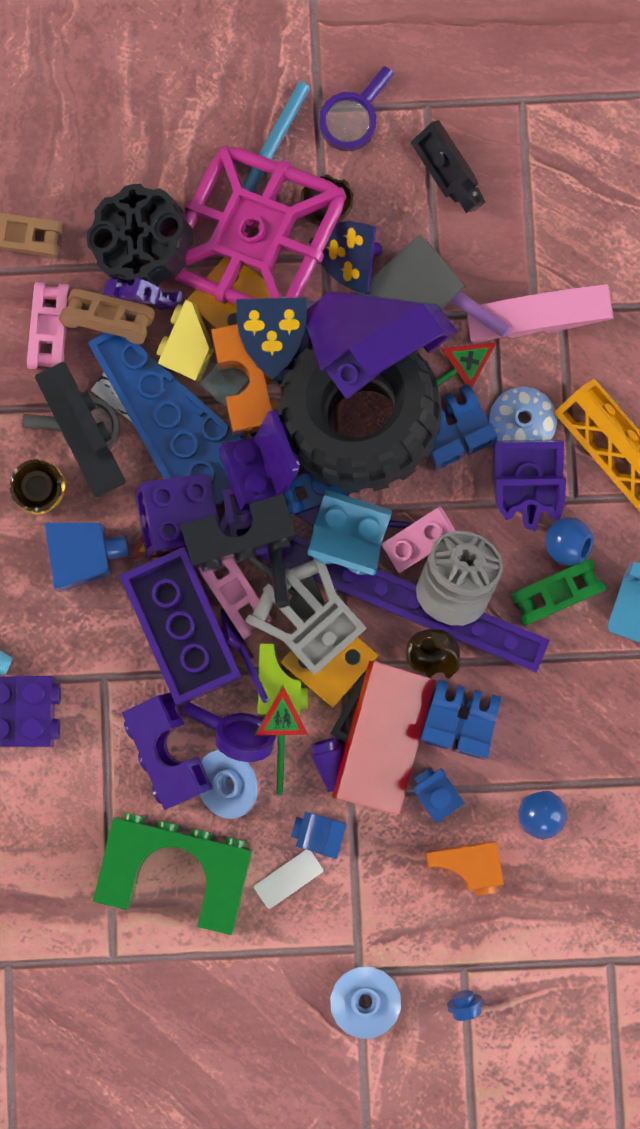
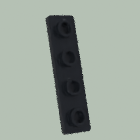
M60 362L36 374L35 380L94 496L97 498L124 485L126 480L107 444L108 441L112 440L111 435L103 420L96 423L91 411L97 408L87 390L81 393L66 362Z

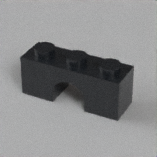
M281 494L249 504L253 517L252 526L245 535L240 537H229L222 533L218 527L215 515L181 524V530L193 568L201 567L202 572H208L223 567L221 562L223 560L235 557L236 562H241L256 557V551L266 547L270 548V552L290 547V540L296 539V534L284 495Z

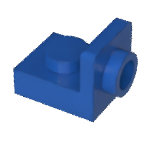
M430 767L414 778L417 785L412 787V790L435 823L465 804L442 768L435 772Z

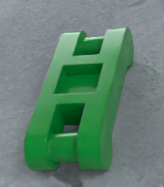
M593 559L585 560L512 593L510 596L514 604L518 603L523 614L520 618L524 626L607 590L603 581H599L594 572L596 566ZM579 575L582 576L586 585L581 590H578L573 578ZM540 594L545 606L535 609L530 597Z

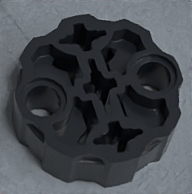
M141 184L127 185L116 195L105 197L94 210L95 218L92 226L87 231V246L93 252L97 260V266L110 279H119L133 285L135 277L155 286H159L166 279L175 278L185 267L187 251L193 245V230L186 221L181 207L161 188L149 189ZM178 227L177 232L168 237L169 232ZM112 239L111 243L103 248L105 242ZM154 255L158 256L159 260H155Z

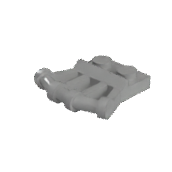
M313 557V561L291 569L285 568L287 588L293 587L315 611L312 616L303 622L290 606L279 608L297 628L292 634H288L266 623L265 620L273 604H275L273 585L267 584L262 589L264 592L253 614H248L245 622L284 641L315 676L367 628L336 594L326 564L318 562ZM319 574L328 601L322 606L300 580Z

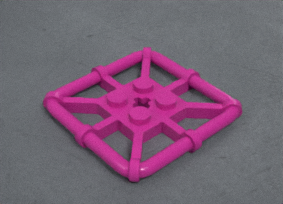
M228 145L219 148V153L210 162L192 201L188 200L184 208L186 210L184 217L192 227V230L198 218H206L218 224L209 242L187 251L185 267L214 254L230 259V262L220 283L186 271L184 268L173 279L215 296V300L223 304L230 302L236 305V299H256L233 289V285L243 265L262 272L270 298H282L272 268L283 248L304 257L285 298H300L316 264H321L324 258L322 252L340 217L344 201L346 200L344 189L328 180L293 168L290 162L284 160L277 162L242 148H229ZM235 161L272 174L262 196L243 189ZM225 166L233 193L222 213L205 206ZM287 180L321 193L291 207L275 201L283 183ZM329 206L310 246L288 238L296 219ZM255 224H259L258 229L260 232L256 236L249 238L248 233L245 232L247 227L253 228Z

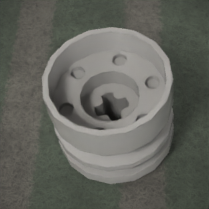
M453 531L443 534L434 542L416 586L418 602L427 614L445 624L466 625L475 622L484 613L491 594L500 580L503 570L501 555L494 545L484 537L469 531Z

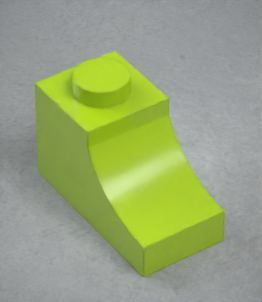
M260 644L259 678L269 701L267 703L262 702L258 693V715H266L283 685L299 717H301V709H308V688H301V680H293L283 672L276 659L274 644Z

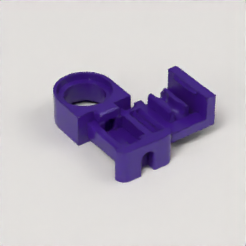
M135 277L133 285L119 279L106 280L102 295L139 304H151L159 310H175L177 305L181 303L183 293L180 291L160 292V287Z

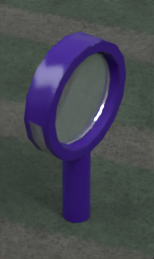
M382 67L361 95L355 92H342L333 95L325 102L320 112L319 126L323 138L330 146L340 151H355L363 148L371 141L376 131V113L371 103L394 75L388 67Z

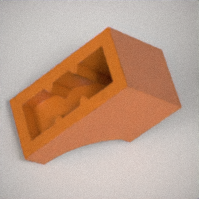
M495 841L425 852L427 867H441L456 872L465 881L466 889L475 890L476 896L496 893V886L504 885L498 846Z

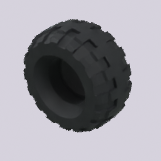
M306 348L294 360V368L285 374L280 386L282 392L280 401H278V416L280 421L285 423L288 432L287 439L292 452H295L298 457L299 465L303 470L308 471L315 480L328 487L329 485L341 487L345 492L358 493L361 489L373 488L374 491L389 488L388 484L399 478L405 480L416 472L415 467L421 461L427 460L434 449L436 436L440 433L442 421L441 398L434 373L427 360L425 361L421 357L418 350L384 370L358 391L381 393L388 397L394 406L393 413L388 422L375 433L363 437L344 436L331 428L329 422L331 414L337 404L345 397L327 372L320 370L314 348L311 350Z

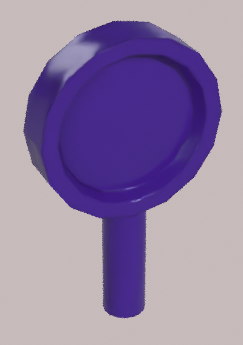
M190 702L186 704L183 710V715L216 731L215 745L221 753L231 759L242 762L260 761L270 756L274 749L276 735H255L263 721L262 717L247 713H236L221 718Z

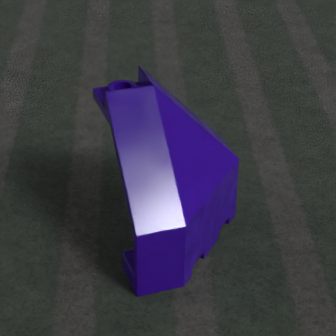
M329 291L307 309L306 326L320 370L327 372L346 399L352 397L384 370L423 347L427 353H431L458 332L439 305L434 303Z

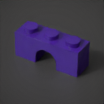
M171 693L155 696L122 712L125 719L124 728L126 733L135 742L139 751V763L148 772L153 784V795L157 802L162 804L164 810L213 789L199 757L180 762L175 760L168 752L167 738L174 729L184 725Z

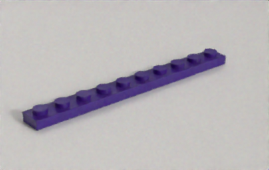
M225 512L219 527L222 533L230 537ZM296 535V539L290 540L291 546L283 549L285 568L291 569L313 561V557L307 554L310 540ZM269 553L257 555L259 559L270 563ZM334 563L326 564L335 590L428 629L445 630L459 642L537 673L549 644V639L486 613H483L475 622L466 625L445 624L435 620L424 611L417 599L416 584L380 569H377L375 575H359L351 572L347 567ZM319 574L313 575L315 581L322 584Z

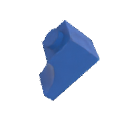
M305 811L303 818L296 816L291 837L297 839L296 847L337 859L346 822Z

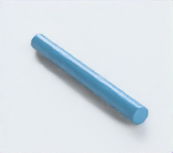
M302 81L298 82L259 155L269 159L273 158L311 89L308 84ZM252 167L242 184L243 189L254 192L264 171Z

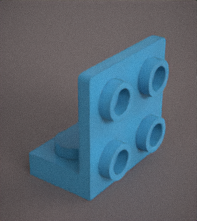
M325 490L313 526L307 554L323 564L334 563L341 565L359 575H375L381 543L391 518L392 510Z

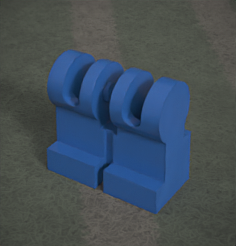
M469 384L459 388L465 405H459L451 392L444 395L447 413L451 414L455 424L448 426L445 419V411L441 408L442 421L440 433L437 434L434 449L429 455L435 471L462 459L465 451L469 456L492 445L493 441H497L498 435L493 425L489 423Z
M439 679L419 742L450 750L454 740H457L454 752L481 760L488 759L501 696L492 694L487 710L481 711L479 703L482 691L475 689L472 699L468 701L466 706L469 709L466 720L460 719L457 715L459 708L463 707L465 702L463 696L465 686L458 685L453 701L448 702L445 699L448 681Z

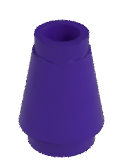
M338 737L324 739L311 744L313 752L310 756L324 785H326L327 792H333L344 754V745H340Z

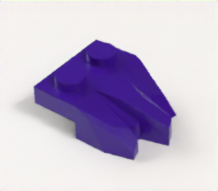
M493 441L492 477L496 505L505 520L512 519L516 511H521L524 528L534 532L536 531L540 514L543 511H548L551 519L560 520L566 498V478L563 476L564 441Z

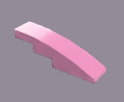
M607 284L546 292L481 305L511 326V330L507 334L510 338L543 331L548 334L614 319L609 286ZM467 313L471 342L479 343L502 338Z

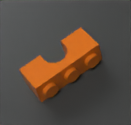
M238 324L211 329L219 371L229 368L240 369L248 376L250 381L248 387L242 393L226 397L233 437L256 433L268 411L276 410L278 413L276 397L269 398L266 386L272 384V379L256 366L246 352L239 335Z

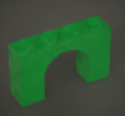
M124 812L122 818L113 817L93 902L124 910L130 909L139 873L145 860L158 849L166 847L180 848L188 851L198 859L206 876V891L197 927L228 935L233 934L253 849L246 848L247 841L226 837L225 842L212 840L213 833L192 828L191 834L177 831L178 824L158 820L157 826L143 823L144 816Z

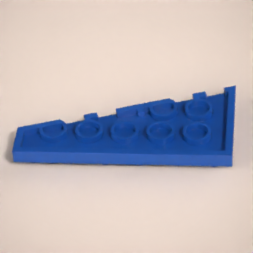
M103 333L89 341L90 348L162 477L170 479L207 473L211 478L216 507L224 503L222 489L232 488L220 456L219 448L222 443L243 439L240 436L233 437L232 429L190 390L186 389L169 371L158 364L139 344H133L125 337L109 333Z

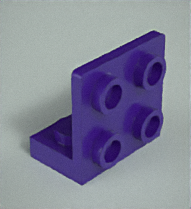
M276 410L268 411L254 438L225 442L219 448V453L240 511L250 509L249 504L281 494L285 495L299 471L298 457L291 450L287 439L288 432L285 423L280 421Z
M207 473L142 482L134 490L146 558L160 556L166 550L187 547L181 530V524L215 515L219 527L211 478Z

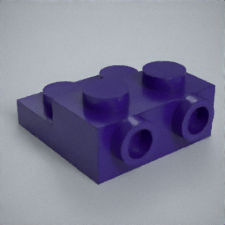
M0 676V747H54V740L60 739L61 729L60 719H55V704H60L61 685L60 683H55V677Z

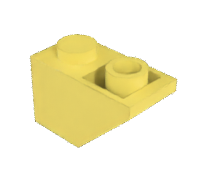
M185 300L183 306L178 304L173 312L171 323L174 324L170 336H164L158 347L157 355L161 356L158 364L195 381H201L214 352V347L198 305Z

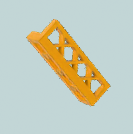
M592 379L580 387L553 413L640 512V495L638 494V483H640V476H638V473L640 474V430L595 379ZM575 402L586 412V423L576 422L567 412ZM593 431H601L608 437V449L599 448L593 442ZM616 457L628 460L631 464V475L621 474L616 468Z

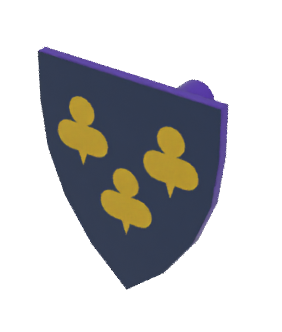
M355 221L336 223L322 252L324 258L321 265L340 284L367 295L370 288L373 257L379 256L382 253L381 244L374 242L376 227Z
M307 298L236 299L238 330L245 350L256 366L274 380L288 367L300 348L306 329Z

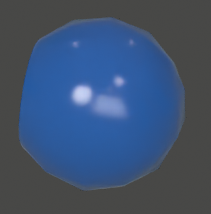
M571 517L556 520L550 526L545 536L546 550L551 558L562 565L569 566L585 561L590 554L594 541L593 534L587 524Z
M551 791L533 793L521 801L518 809L519 823L524 832L534 838L544 840L555 837L565 826L567 820L566 806L562 799Z

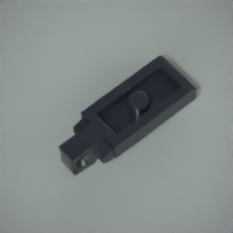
M439 120L432 121L411 141V145L446 198L450 197L455 203L459 202L466 213L478 210L486 201L479 188L476 187L478 181L441 122Z

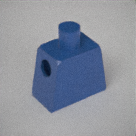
M44 523L54 589L58 592L67 591L112 575L110 559L129 556L126 535L107 538L105 527L101 523Z

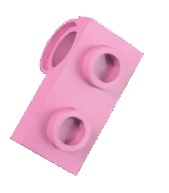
M438 507L381 545L398 573H402L428 557L434 542L443 534L456 530L442 507Z

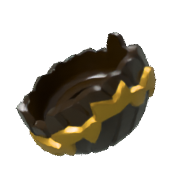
M31 459L20 464L13 471L9 490L13 501L23 508L25 512L35 515L44 514L54 509L62 500L66 486L65 478L60 470L50 462Z

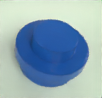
M463 990L455 993L452 996L453 999L447 1003L448 1011L453 1014L455 1020L467 1021L481 1014L480 1007L483 1001L482 997L478 994H473V991Z

